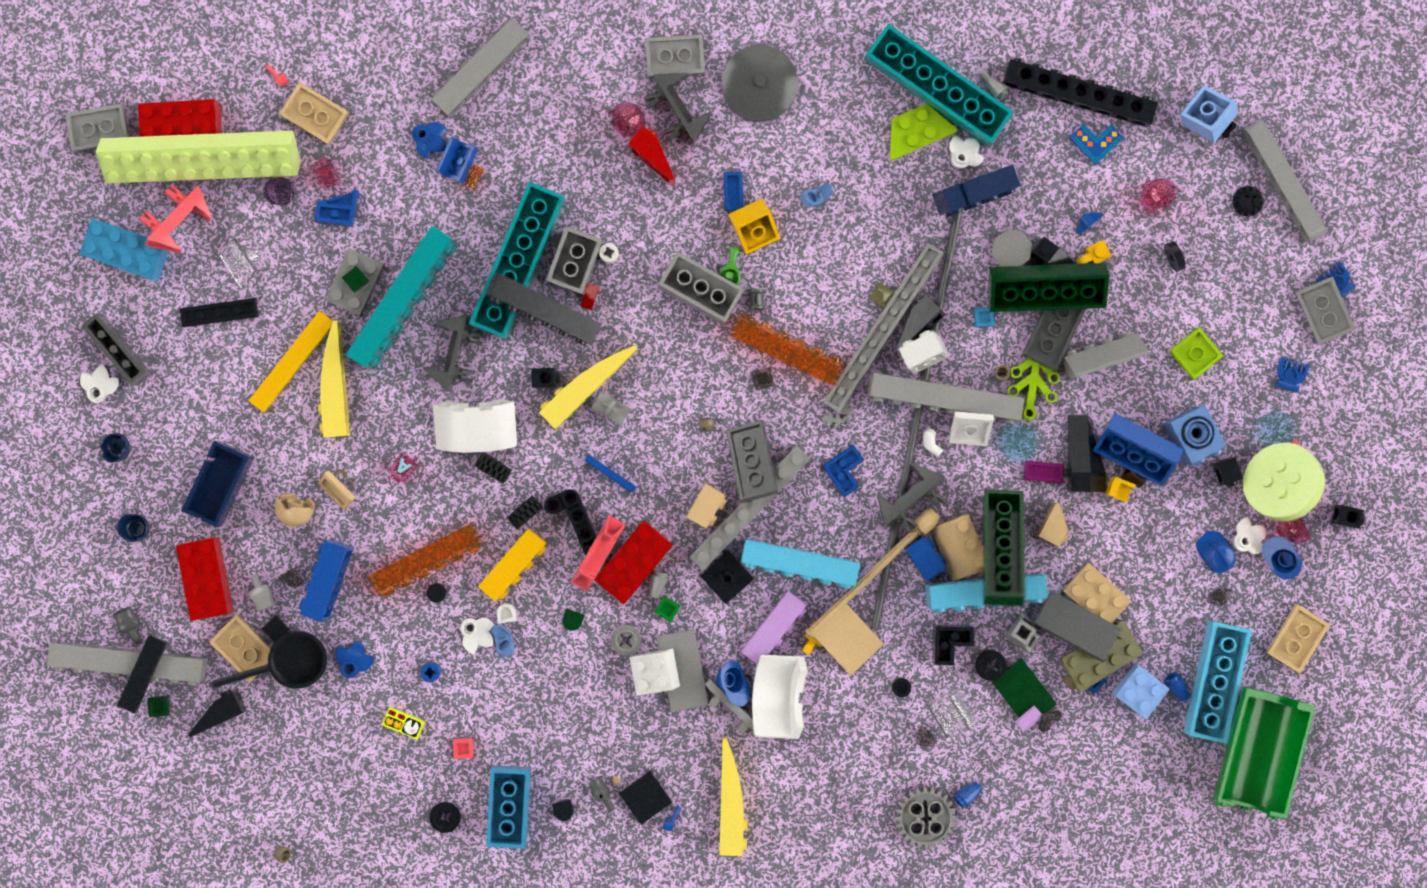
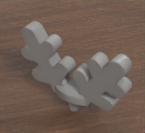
M849 399L841 411L842 414H845L843 419L840 418L838 413L835 415L836 418H833L832 413H828V417H822V421L827 422L828 427L835 423L834 428H838L845 421L850 424L852 421L848 418L851 416L850 413L854 410V407H849L848 405L851 404L852 400Z

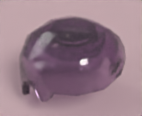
M280 176L267 181L263 189L264 197L272 205H287L294 199L296 194L294 184L288 178Z

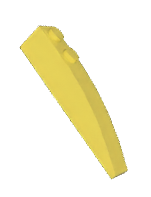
M337 320L332 323L322 363L321 404H318L319 415H322L320 433L323 434V438L350 436L341 322Z
M632 346L598 362L580 374L566 387L563 388L561 386L555 391V397L551 401L546 400L540 406L542 410L539 413L555 429H558L638 348Z
M723 736L720 855L743 856V850H747V838H743V831H747L748 820L744 819L742 790L734 755L727 736Z

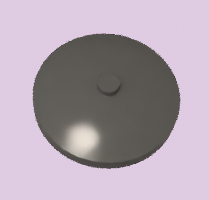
M754 45L738 51L728 61L723 71L722 92L724 99L735 114L748 121L767 122L780 117L791 107L797 94L798 77L793 63L783 52L770 46Z

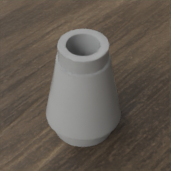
M654 568L653 572L650 573L649 596L653 598L660 597L669 579L667 571Z

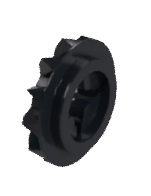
M1244 186L1238 189L1232 200L1236 212L1247 217L1257 214L1263 208L1264 199L1261 195L1262 192L1258 191L1256 187ZM1246 196L1248 198L1255 197L1251 201L1252 206L1250 204L1242 205L1246 201Z
M986 650L977 657L975 668L981 678L987 681H994L1004 675L1006 661L999 652ZM996 659L994 666L998 671L990 669L985 672L987 664L984 660L991 663Z
M445 801L436 804L430 812L432 827L441 833L455 830L459 825L461 817L459 809L453 803ZM442 812H444L445 814L452 813L448 818L449 822H447L446 820H441L439 822V820L442 817Z

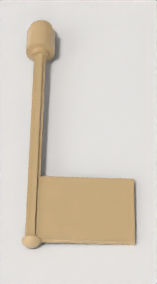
M931 508L924 510L914 520L918 525L916 529L912 527L911 533H908L857 581L856 586H852L815 623L805 630L809 637H815L850 676L884 644L847 603L918 535L923 534L926 536L938 524L940 517Z

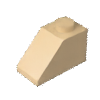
M1053 502L1036 536L1056 547H1060V545L1065 544L1068 538L1066 534L1068 528L1060 504Z

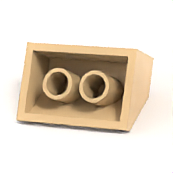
M965 513L938 524L931 530L938 549L946 561L945 565L952 581L983 571V548L969 514Z

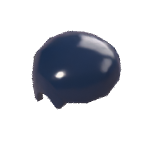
M120 433L109 434L104 438L100 446L103 451V456L101 457L108 463L121 462L130 453L129 441L126 436Z
M137 513L124 514L118 520L116 527L118 535L128 542L142 541L148 535L150 528L147 519Z

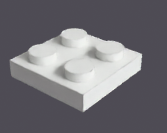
M955 411L949 443L987 446L994 422V415Z

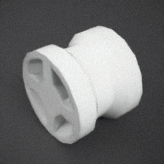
M606 243L600 248L599 254L602 261L608 264L617 261L619 251L614 244Z

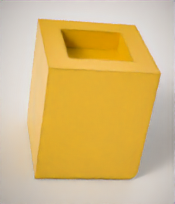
M1111 477L1105 495L1127 502L1131 489H1135L1136 484L1118 477Z

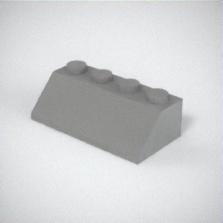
M676 252L658 284L659 290L725 326L744 291L740 286L679 252Z
M1130 331L1120 334L1121 339L1113 340V337L1102 340V345L1095 346V343L1084 346V351L1077 353L1075 349L1066 352V357L1063 358L1062 362L1068 380L1150 354L1139 334L1132 335Z

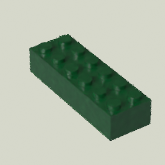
M1106 263L989 267L988 304L990 312L1107 308L1108 268Z
M984 490L983 605L1023 607L1025 600L1024 491Z

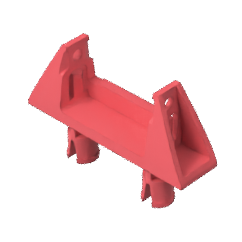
M172 184L164 194L178 204L177 208L161 222L148 211L139 218V221L152 230V234L144 244L145 246L180 253L183 248L177 245L168 234L172 233L191 211L202 216L207 222L211 220V214L199 186L189 195L185 196Z
M610 515L608 516L570 581L571 583L588 591L623 531L624 523Z

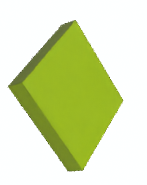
M1197 327L1169 350L1192 380L1197 379L1224 356L1200 327Z

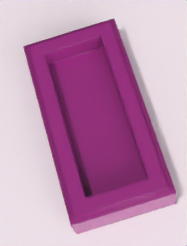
M1025 461L1023 480L1063 483L1064 464Z

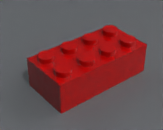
M215 99L138 104L139 137L222 133L221 104Z
M643 520L595 578V581L622 604H625L673 546V543Z
M214 537L175 545L190 621L234 612L220 538Z

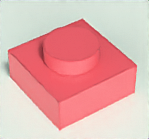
M473 738L453 739L454 759L474 757Z

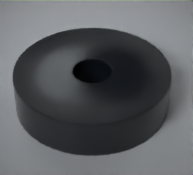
M1174 241L1166 243L1164 251L1173 270L1179 272L1185 269V259L1179 246Z

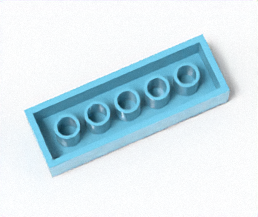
M745 539L741 556V563H744L746 568L755 569L756 566L763 567V571L770 573L779 570L785 576L793 577L794 574H798L801 579L812 581L813 578H817L820 583L831 585L832 582H837L839 587L850 589L851 586H856L860 563L856 561Z
M1041 573L1025 574V600L1031 603L1043 602V599L1048 598L1046 575ZM983 578L925 584L927 607L935 613L946 612V608L954 609V611L965 610V606L973 607V609L985 608V605H983Z
M1208 620L1183 733L1227 744L1252 630Z

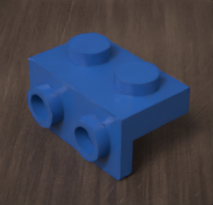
M451 137L436 171L449 179L463 184L479 149L459 141L455 137Z

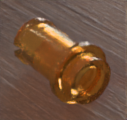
M473 164V167H470L471 171L464 185L475 190L481 175H484V169Z

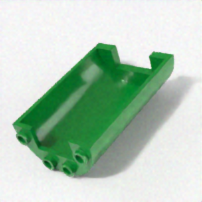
M1242 686L1213 796L1214 804L1221 807H1234L1236 804L1246 811H1252L1253 808L1267 813L1266 817L1278 820L1279 817L1287 819L1316 706L1267 691Z

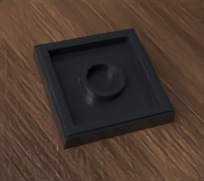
M651 770L619 792V795L641 825L673 802Z

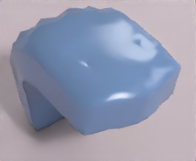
M825 183L815 189L805 190L800 194L801 202L807 208L820 206L831 196L833 188L831 184Z
M501 625L493 626L491 632L496 642L497 654L499 657L510 656L514 653V642L510 631Z

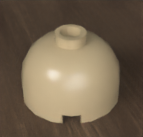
M295 494L280 495V499L277 497L275 501L277 519L286 524L288 528H297V526L306 524L314 512L315 503L313 500L307 498V501L297 499L299 495Z

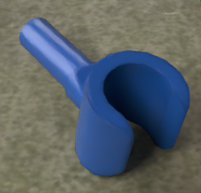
M677 805L671 820H664L663 830L671 831L674 828L676 817L682 807Z

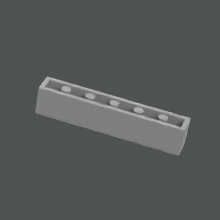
M513 18L504 21L500 26V30L496 34L490 35L483 47L476 49L473 53L474 57L470 61L466 60L460 66V71L456 75L452 74L446 80L447 84L443 88H438L433 93L431 100L451 118L530 39L529 33Z

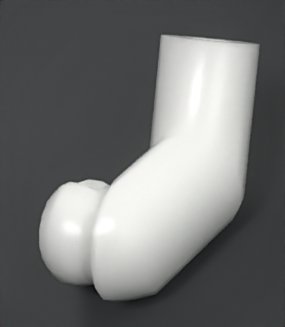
M928 429L923 435L924 447L938 457L943 449L935 444L936 431Z

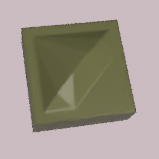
M879 282L869 299L885 309L895 291Z

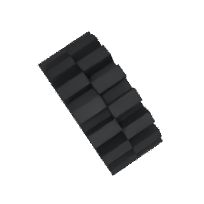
M482 452L475 463L478 469L503 484L512 471L506 465Z
M531 496L515 509L507 519L517 530L543 507L534 496Z

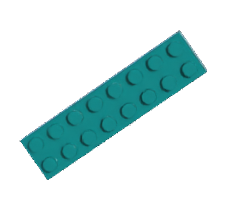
M890 24L886 25L864 58L866 62L927 103L987 147H990L1014 113V111Z
M528 182L470 319V325L505 340L508 339L519 310L516 313L507 309L508 305L503 302L497 304L489 300L490 296L486 292L495 273H500L528 288L530 287L566 202L565 196Z
M434 226L430 227L346 353L348 357L371 370L373 367L377 368L382 361L381 355L384 351H389L393 344L391 340L395 335L398 336L403 330L402 324L405 320L411 318L414 313L412 309L416 303H421L425 296L423 294L424 291L435 282L434 276L437 272L440 273L446 265L444 261L455 252L457 248L455 246L456 242L451 237Z

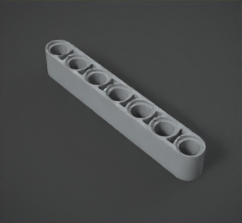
M1259 119L1242 130L1244 137H1246L1245 139L1263 170H1265L1266 175L1291 218L1295 219L1293 221L1304 240L1310 243L1326 234L1325 225L1264 121Z

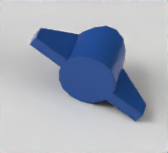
M1101 212L1083 214L1080 218L1077 233L1080 235L1100 219L1103 214Z

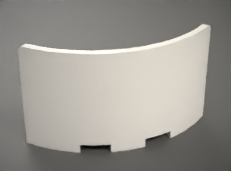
M499 399L479 402V406L469 407V403L451 401L433 405L436 448L438 450L473 453L496 451L517 446L515 406L513 401Z
M761 655L759 657L752 691V722L755 737L799 739L804 724L802 703H798L799 693H803L808 673L804 657Z

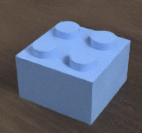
M1204 85L1180 115L1184 127L1215 143L1238 115L1235 101Z
M1134 663L1111 694L1147 720L1170 689L1141 666Z

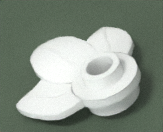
M957 135L952 138L949 150L952 153L951 163L954 168L977 167L983 162L984 157L977 153L980 144L976 138H968L965 141Z
M101 365L95 369L92 375L82 373L80 384L87 391V397L91 402L100 403L104 401L106 395L113 394L117 390L119 378H110L107 368ZM96 390L100 391V395L98 397L94 395V392Z
M1248 517L1241 519L1236 526L1237 535L1233 539L1234 548L1240 552L1262 553L1263 544L1261 541L1266 536V528L1261 525L1252 526Z
M468 618L464 620L460 626L461 633L464 635L462 641L464 648L469 653L474 654L478 645L492 647L494 640L489 631L495 624L487 618L478 620ZM468 624L473 625V631L467 630Z

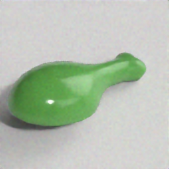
M730 247L729 261L721 269L719 275L739 285L740 272L736 266V259L740 249Z

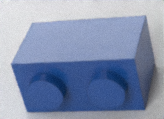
M922 536L904 548V550L923 578L929 581L946 569L944 565L946 561L940 553L936 554L933 549L936 546L929 537L926 539L925 536Z

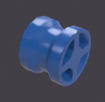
M435 662L425 664L420 670L421 678L426 682H434L441 675V667Z

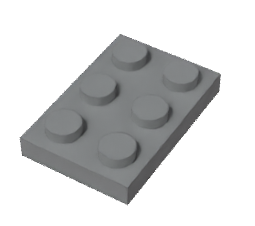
M702 34L645 38L648 78H652L654 74L668 73L705 74Z
M122 103L65 114L71 150L74 153L97 149L100 138L130 137L125 108Z
M349 248L325 300L361 316L385 264ZM355 266H358L369 279V282L354 293L342 277Z
M1333 277L1295 292L1318 345L1356 330Z

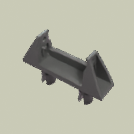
M688 73L654 74L653 78L659 88L656 92L645 97V102L651 101L648 104V107L651 109L661 101H667L678 118V123L664 130L665 135L672 133L668 136V140L671 141L680 134L687 133L694 144L710 119L711 111L692 120L677 92L674 91L673 87L688 78Z
M466 315L434 323L435 327L454 331L444 365L445 369L440 371L439 368L435 370L423 367L431 377L448 391H452L453 383L456 379L470 383L474 380L465 376V374L475 375L474 370L459 368L458 365L463 343L466 341L480 346L483 343L474 339V337L484 338V333L468 330L469 317Z
M913 464L911 469L917 474L921 482L901 496L893 505L880 492L877 493L884 528L887 529L895 521H899L907 532L911 533L912 529L910 526L916 529L918 525L909 517L907 512L925 497H928L937 509L941 508L939 501L945 505L947 500L936 490L944 482L945 476Z

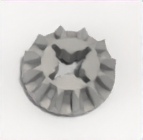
M632 625L619 626L612 633L611 645L621 655H632L641 646V635L638 629ZM621 633L626 637L631 634L633 635L630 639L632 647L627 643L620 646L623 641Z

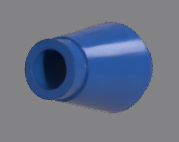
M1173 672L1165 677V686L1181 702L1190 697L1182 675L1178 674V672Z
M975 781L956 791V795L953 798L962 809L969 807L980 794L982 788Z

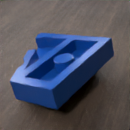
M353 190L352 193L343 196L337 195L332 199L317 202L314 217L315 223L353 227L359 191Z

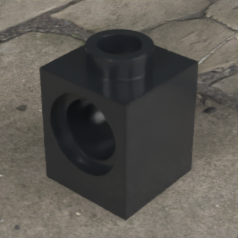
M531 368L532 388H556V383H560L559 372H556V368ZM549 373L551 380L548 383H542V374Z
M1236 457L1212 463L1220 485L1232 487L1238 484L1237 481L1243 479Z
M1335 505L1331 523L1360 529L1365 520L1364 510L1344 505ZM1349 512L1352 514L1350 522L1346 519V515Z

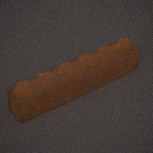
M746 313L744 316H739L730 337L831 386L835 385L844 366L841 363V359L833 355L829 358L823 355L824 351L814 347L811 349L806 347V342L800 339L794 341L789 338L790 335L781 330L775 332L771 330V325L765 322L759 324L754 321V317Z
M470 523L372 573L368 577L377 595L381 596L384 594L385 597H388L395 593V588L401 586L403 589L413 584L411 580L417 577L421 580L429 576L428 571L434 568L438 571L447 566L446 562L450 560L456 562L464 558L463 554L470 551L472 554L480 550V545L484 542L475 524Z

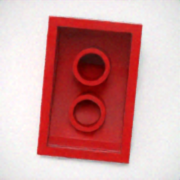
M642 126L629 141V150L674 187L675 178L658 140V134L650 127L646 129Z

